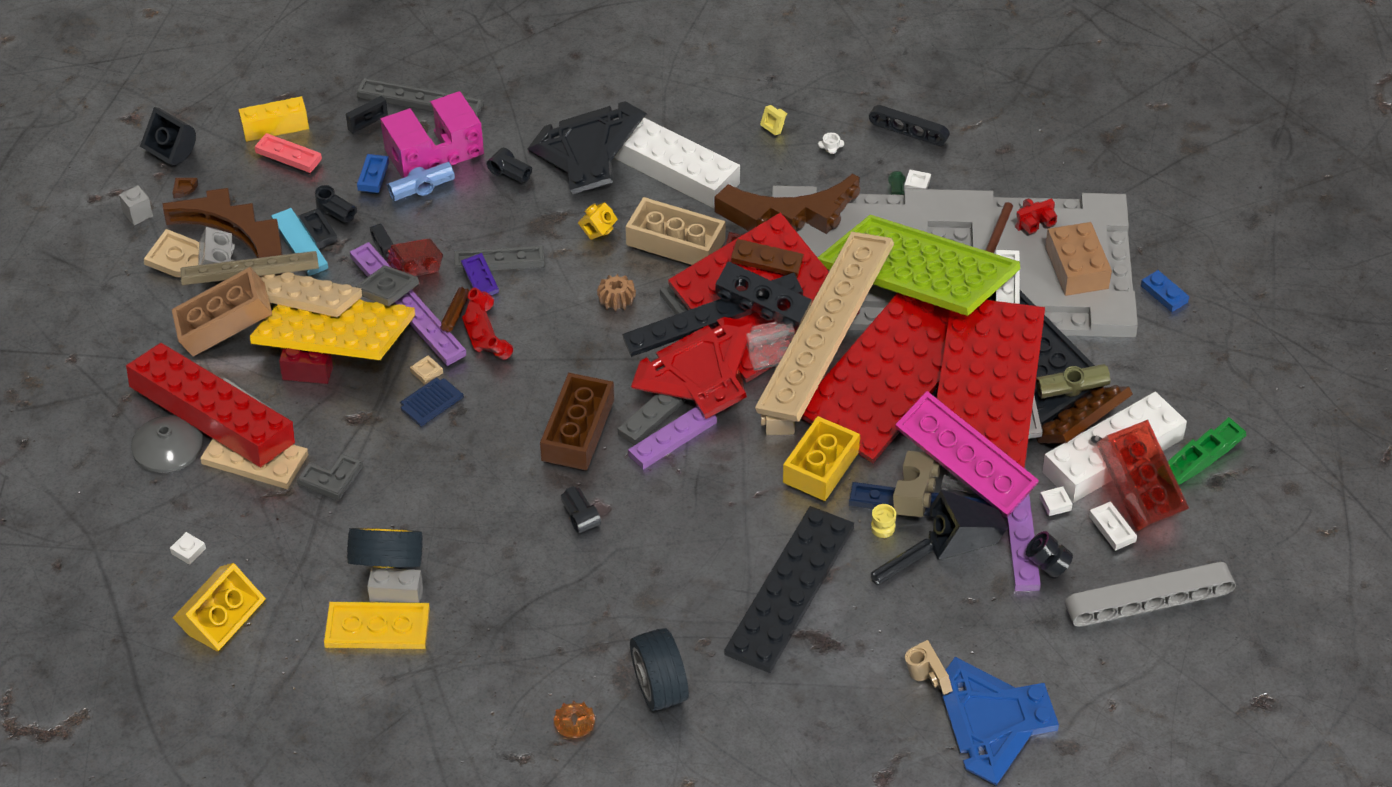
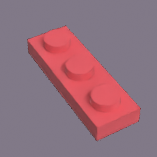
M267 133L255 145L256 153L309 173L322 160L321 153Z

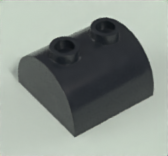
M154 107L140 147L168 164L176 165L183 162L192 152L196 142V132L192 126L161 108Z

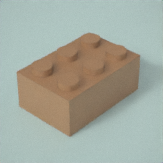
M1091 222L1049 228L1047 230L1045 248L1065 296L1109 289L1112 269Z

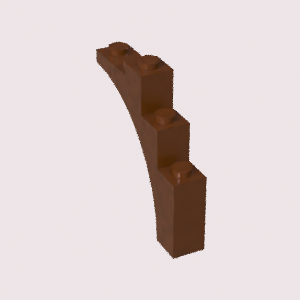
M852 173L841 183L827 190L798 197L761 196L742 191L728 184L714 197L715 213L750 231L781 212L795 231L801 229L807 223L827 234L839 225L841 221L840 212L845 209L852 199L857 198L859 195L860 177Z
M228 188L206 191L207 197L162 203L166 225L195 224L217 228L224 232L232 233L233 236L244 242L256 258L283 255L277 219L256 221L253 203L232 206Z

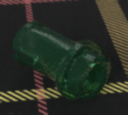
M900 171L892 172L888 177V182L891 184V195H904L905 176Z

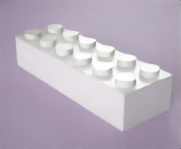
M643 118L614 157V159L714 209V197L728 184L733 187H737L740 184L739 164L646 118Z
M1155 391L1079 434L1069 442L1046 453L1042 473L1057 488L1063 486L1071 502L1074 503L1183 440L1187 421ZM1100 436L1103 442L1100 444L1093 443L1091 437Z

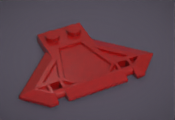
M722 317L717 320L718 327L711 329L707 325L656 352L658 358L651 362L647 357L642 359L638 365L631 389L693 400L705 419L747 397L746 392L737 380L736 374L754 323Z

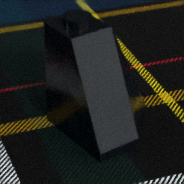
M941 490L930 506V516L934 517L933 531H929V541L933 544V551L938 560L995 545L1008 529L999 509L946 490Z

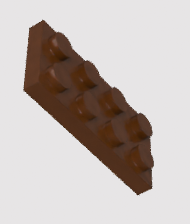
M1113 385L1111 387L1102 386L1095 388L1088 397L1077 400L1074 403V407L1059 413V418L1044 424L1041 427L1042 437L1036 438L1038 443L1069 442L1132 396L1133 393L1130 387Z

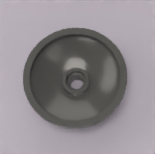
M165 415L149 420L135 432L131 441V451L135 461L144 469L157 473L174 472L185 468L199 456L203 447L202 432L176 415Z

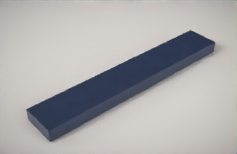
M852 482L849 506L874 509L877 505L888 504L894 508L893 494L896 487ZM931 492V504L939 493ZM966 497V498H968V499H971V500H974V501H977V502H979V503H982V504H985V505H988V506L992 507V506H991L989 503H987L984 499ZM930 508L925 509L924 516H930Z

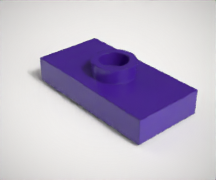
M482 253L461 260L462 267L472 288H478L480 291H485L490 295L499 293V288Z

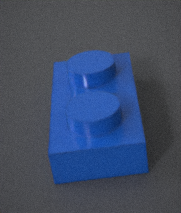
M367 154L357 182L358 191L380 192L389 165L388 156Z
M1159 270L1141 280V287L1170 312L1189 302V295Z

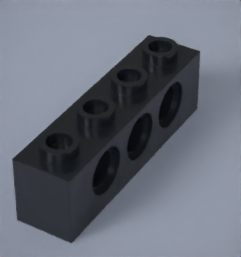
M729 261L715 286V293L725 301L731 300L744 310H753L766 320L779 322L782 327L788 330H798L812 303V299ZM744 286L747 290L738 291L736 287ZM765 296L768 299L765 301H760L757 299V297ZM785 305L789 309L786 311H782L778 308V306Z

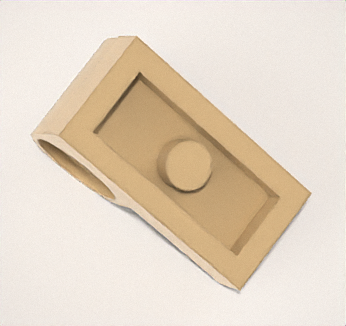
M928 640L910 648L906 652L905 660L912 679L923 681L930 678L934 687L939 686L943 695L953 691L949 675Z

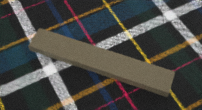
M317 251L181 267L180 272L182 285L227 280L249 267L258 276L319 269Z

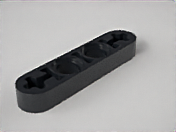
M882 105L874 106L869 114V120L875 126L933 145H944L950 135L949 130L941 124ZM895 119L900 120L904 125L898 124ZM915 126L921 127L923 132L917 130Z

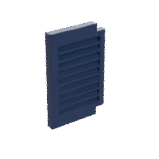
M436 377L400 402L402 405L401 411L422 427L461 400L464 394L445 378L440 380Z

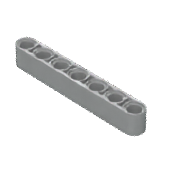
M1216 562L1075 593L1065 600V606L1075 626H1085L1222 596L1232 592L1236 587V583L1227 564Z

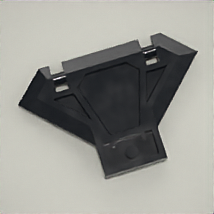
M626 101L618 103V109L612 110L611 106H607L559 121V127L554 129L552 124L544 126L527 149L568 172L569 188L573 194L613 183L611 161L647 113Z

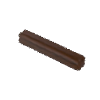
M458 288L441 322L440 328L442 331L448 333L453 330L468 299V288Z

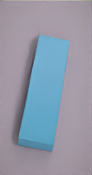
M292 208L271 215L272 219H277L279 232L293 254L317 251L319 269L304 270L307 276L329 269L327 261Z

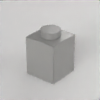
M139 186L119 194L123 214L133 226L153 217L149 197Z

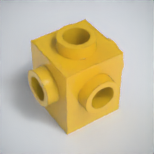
M605 202L599 205L594 203L584 211L586 214L579 220L578 224L590 240L610 233L614 229L612 225L618 218Z

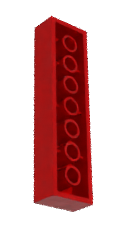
M159 343L126 365L129 387L260 468L295 443L293 421L163 343Z

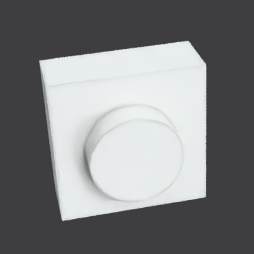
M909 170L904 191L905 189H928L931 174Z
M1063 486L1040 493V500L1049 516L1072 510L1073 504Z
M187 532L170 547L172 555L189 565L206 549L203 541Z

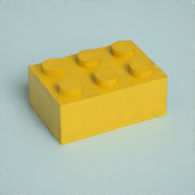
M817 416L783 464V483L826 501L858 455L860 434Z

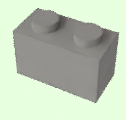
M371 567L367 586L370 602L421 603L423 593L421 570Z

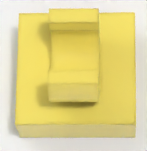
M772 105L766 106L760 125L774 135L781 134L788 113L782 109H776Z

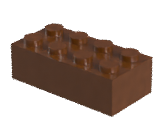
M568 372L540 441L541 461L588 470L614 402L613 381Z

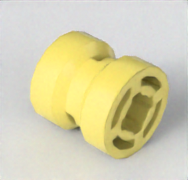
M880 504L872 510L871 531L879 538L890 537L895 532L896 511L892 506Z

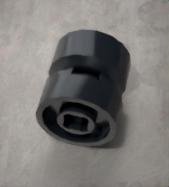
M1047 531L1038 533L1029 542L1025 551L1026 556L1036 565H1040V568L1051 577H1057L1064 573L1073 559V554L1065 546L1058 544V541Z

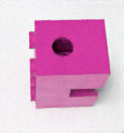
M460 91L430 101L434 112V133L441 143L435 146L411 108L380 118L384 149L402 178L407 177L409 172L416 167H423L427 170L449 162L452 166L484 154L481 122Z

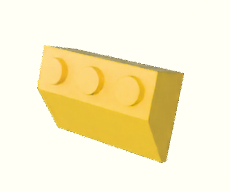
M302 96L238 109L246 142L262 139L266 133L277 136L309 129Z
M234 563L220 566L172 618L190 637L215 651H219L266 598Z

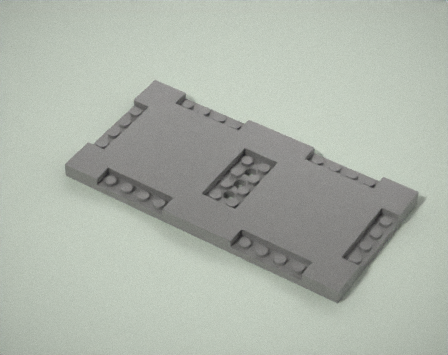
M773 186L772 197L811 195L817 193V187ZM905 189L904 195L859 194L857 198L852 199L845 209L840 212L841 221L839 225L829 233L825 234L807 223L796 231L817 257L869 215L986 250L1003 206L1006 202H1009L1013 205L996 250L1019 251L1020 290L1036 306L1045 307L1044 315L1065 336L1136 337L1138 321L1135 291H1133L1126 194L1082 193L1081 199H1053L1057 223L1048 227L1044 222H1041L1039 229L1032 234H1029L1025 229L1018 231L1015 228L1017 211L1023 207V201L1028 198L993 197V191ZM1029 198V199H1031L1034 203H1036V202H1043V201L1048 200V199H1051V198ZM1091 222L1112 269L1109 289L1065 296L1045 248L1047 230L1049 228ZM873 284L860 307V314L855 316L848 330H866L898 292Z

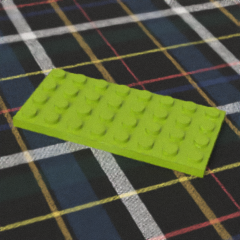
M873 215L866 217L818 256L822 264L828 270H831L851 232L892 238L894 246L873 284L967 316L1020 270V261Z

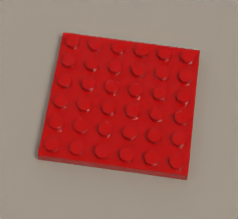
M781 212L737 238L804 254L797 279L803 290V296L812 299L813 303L829 271ZM737 239L668 279L669 286L688 310L721 299L715 293L716 282L727 262H731V256ZM736 264L770 281L786 276L784 274H779L750 266ZM744 286L736 287L738 291L746 290ZM785 305L778 306V308L782 311H786L789 309ZM757 312L739 318V320L754 323L737 371L745 383L779 364L797 332L794 329H785L779 322L774 320H766Z

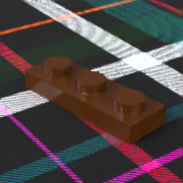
M737 239L731 256V262L784 275L795 273L798 278L804 254Z

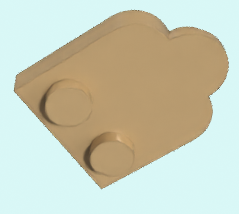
M166 229L144 258V265L174 277H181V267L198 265L199 242Z

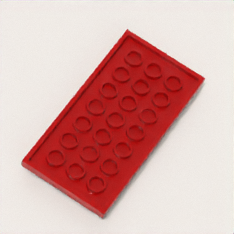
M897 293L820 382L801 418L812 425L817 416L859 433L858 455L873 464L899 434L900 431L895 428L896 423L926 391L932 394L939 386L950 310Z
M985 300L968 316L950 310L937 399L1025 468L1045 307Z

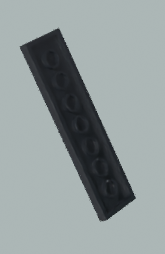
M809 506L725 647L724 655L771 673L854 529V522Z

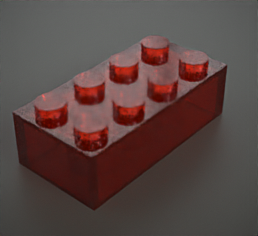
M1149 420L1109 434L1096 443L1137 532L1175 517L1189 509Z

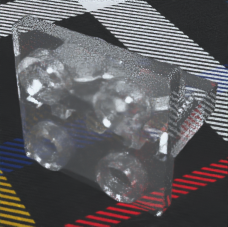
M771 322L752 327L751 333L747 334V349L753 370L756 371L779 365L795 335L793 324L785 325L779 322Z

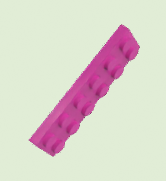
M928 391L895 425L898 431L992 507L999 509L1000 513L1006 518L1039 482L1036 477Z

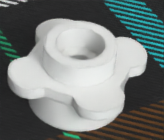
M827 133L823 136V141H819L818 146L819 148H824L828 153L834 154L839 147L844 146V141L840 140L839 135L836 133Z

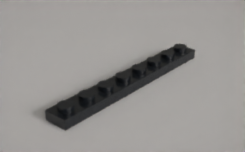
M795 273L772 280L783 287L803 295V290ZM765 296L757 297V299L760 301H765L768 299ZM718 299L623 333L622 335L629 354L633 357L678 341L707 325L710 328L719 326L717 320L722 317L739 319L753 314L755 311L744 310L731 300Z

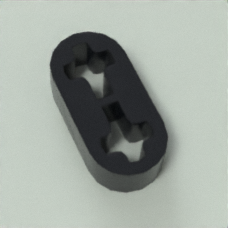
M380 223L370 227L372 239L384 260L396 257L393 242L383 225Z

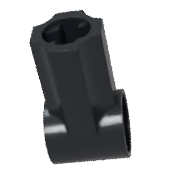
M504 147L498 150L486 163L487 168L494 175L500 176L503 173L521 183H526L532 173V166L516 159L513 153Z
M322 185L315 190L316 208H319L322 214H331L344 223H350L354 219L357 207L336 195L334 188L329 185Z
M572 486L561 494V501L570 514L571 523L576 533L579 534L601 525V518L594 505L590 506L580 488Z

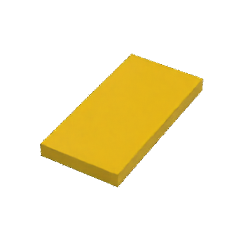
M329 602L324 646L325 648L426 649L430 605L429 603Z

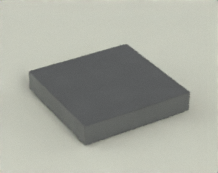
M384 265L355 287L361 288L362 297L390 306L419 284V280L416 276Z

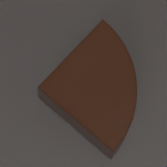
M175 178L173 198H182L191 194L198 186V179Z

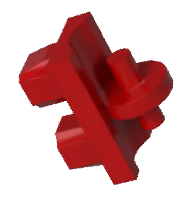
M1029 198L1024 200L1023 207L1017 211L1015 228L1018 231L1025 229L1029 234H1032L1039 229L1041 222H1044L1048 227L1057 223V214L1054 211L1055 202L1053 199L1036 203Z

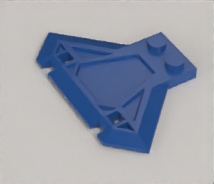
M954 657L946 668L953 691L943 696V701L960 753H969L970 758L963 760L965 770L997 786L1031 735L1058 731L1059 723L1045 683L1015 688L957 657ZM964 687V691H959L958 688ZM979 751H984L985 754L980 755Z

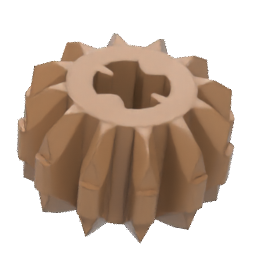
M617 273L615 277L608 275L607 279H601L597 295L600 305H605L606 310L614 308L616 312L619 308L625 310L627 306H632L633 300L636 297V290L633 280H628L626 275L619 277Z

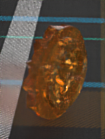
M573 700L571 704L563 703L560 709H556L554 726L565 737H583L595 725L593 710L587 707L585 702L580 704ZM573 713H576L578 717L576 725H573L571 720Z

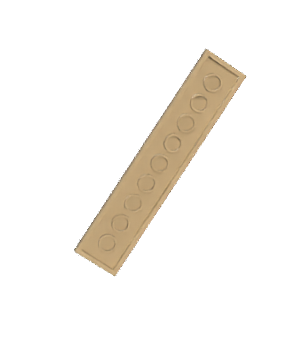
M857 232L850 233L755 406L758 414L800 421L894 246L892 238Z

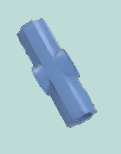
M449 162L427 170L423 167H416L409 172L407 177L388 183L387 189L393 201L415 193L425 196L433 191L434 186L454 180L455 174Z

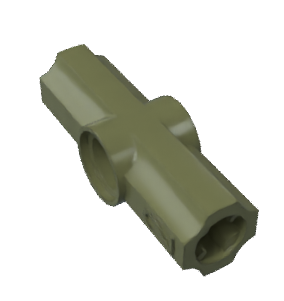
M1105 364L1082 369L1077 366H1070L1062 373L1036 378L1037 392L1041 398L1061 394L1077 396L1082 390L1107 386L1111 382L1110 372Z

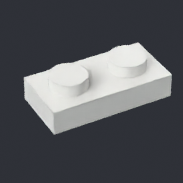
M1111 501L1090 510L1089 517L1115 551L1136 542L1137 535Z

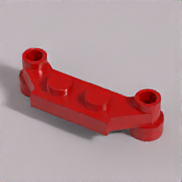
M472 288L468 292L469 303L462 319L473 348L479 353L483 350L492 352L499 359L506 360L512 355L513 346L506 340H501L495 336L486 313L493 306L494 298L485 291L482 292L478 288Z

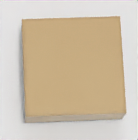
M429 355L410 367L411 373L424 385L443 374V368Z

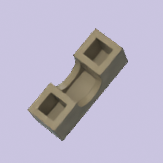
M907 451L903 463V481L898 480L893 494L894 509L897 515L923 517L925 509L930 508L931 492L934 493L935 478H939L940 464L936 463L926 452Z

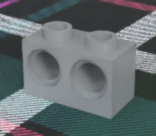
M206 227L199 241L198 265L234 261L231 259L235 244L232 243V233Z

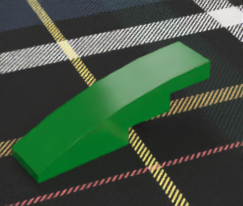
M1228 417L1215 430L1210 428L1197 441L1192 439L1164 464L1158 472L1177 487L1231 450L1247 436L1246 431Z

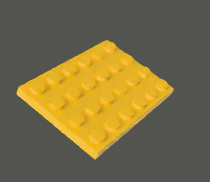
M359 299L340 316L334 317L277 304L272 310V315L266 317L250 335L251 344L381 360L415 317V308L406 307L402 304L386 306L378 302H365Z

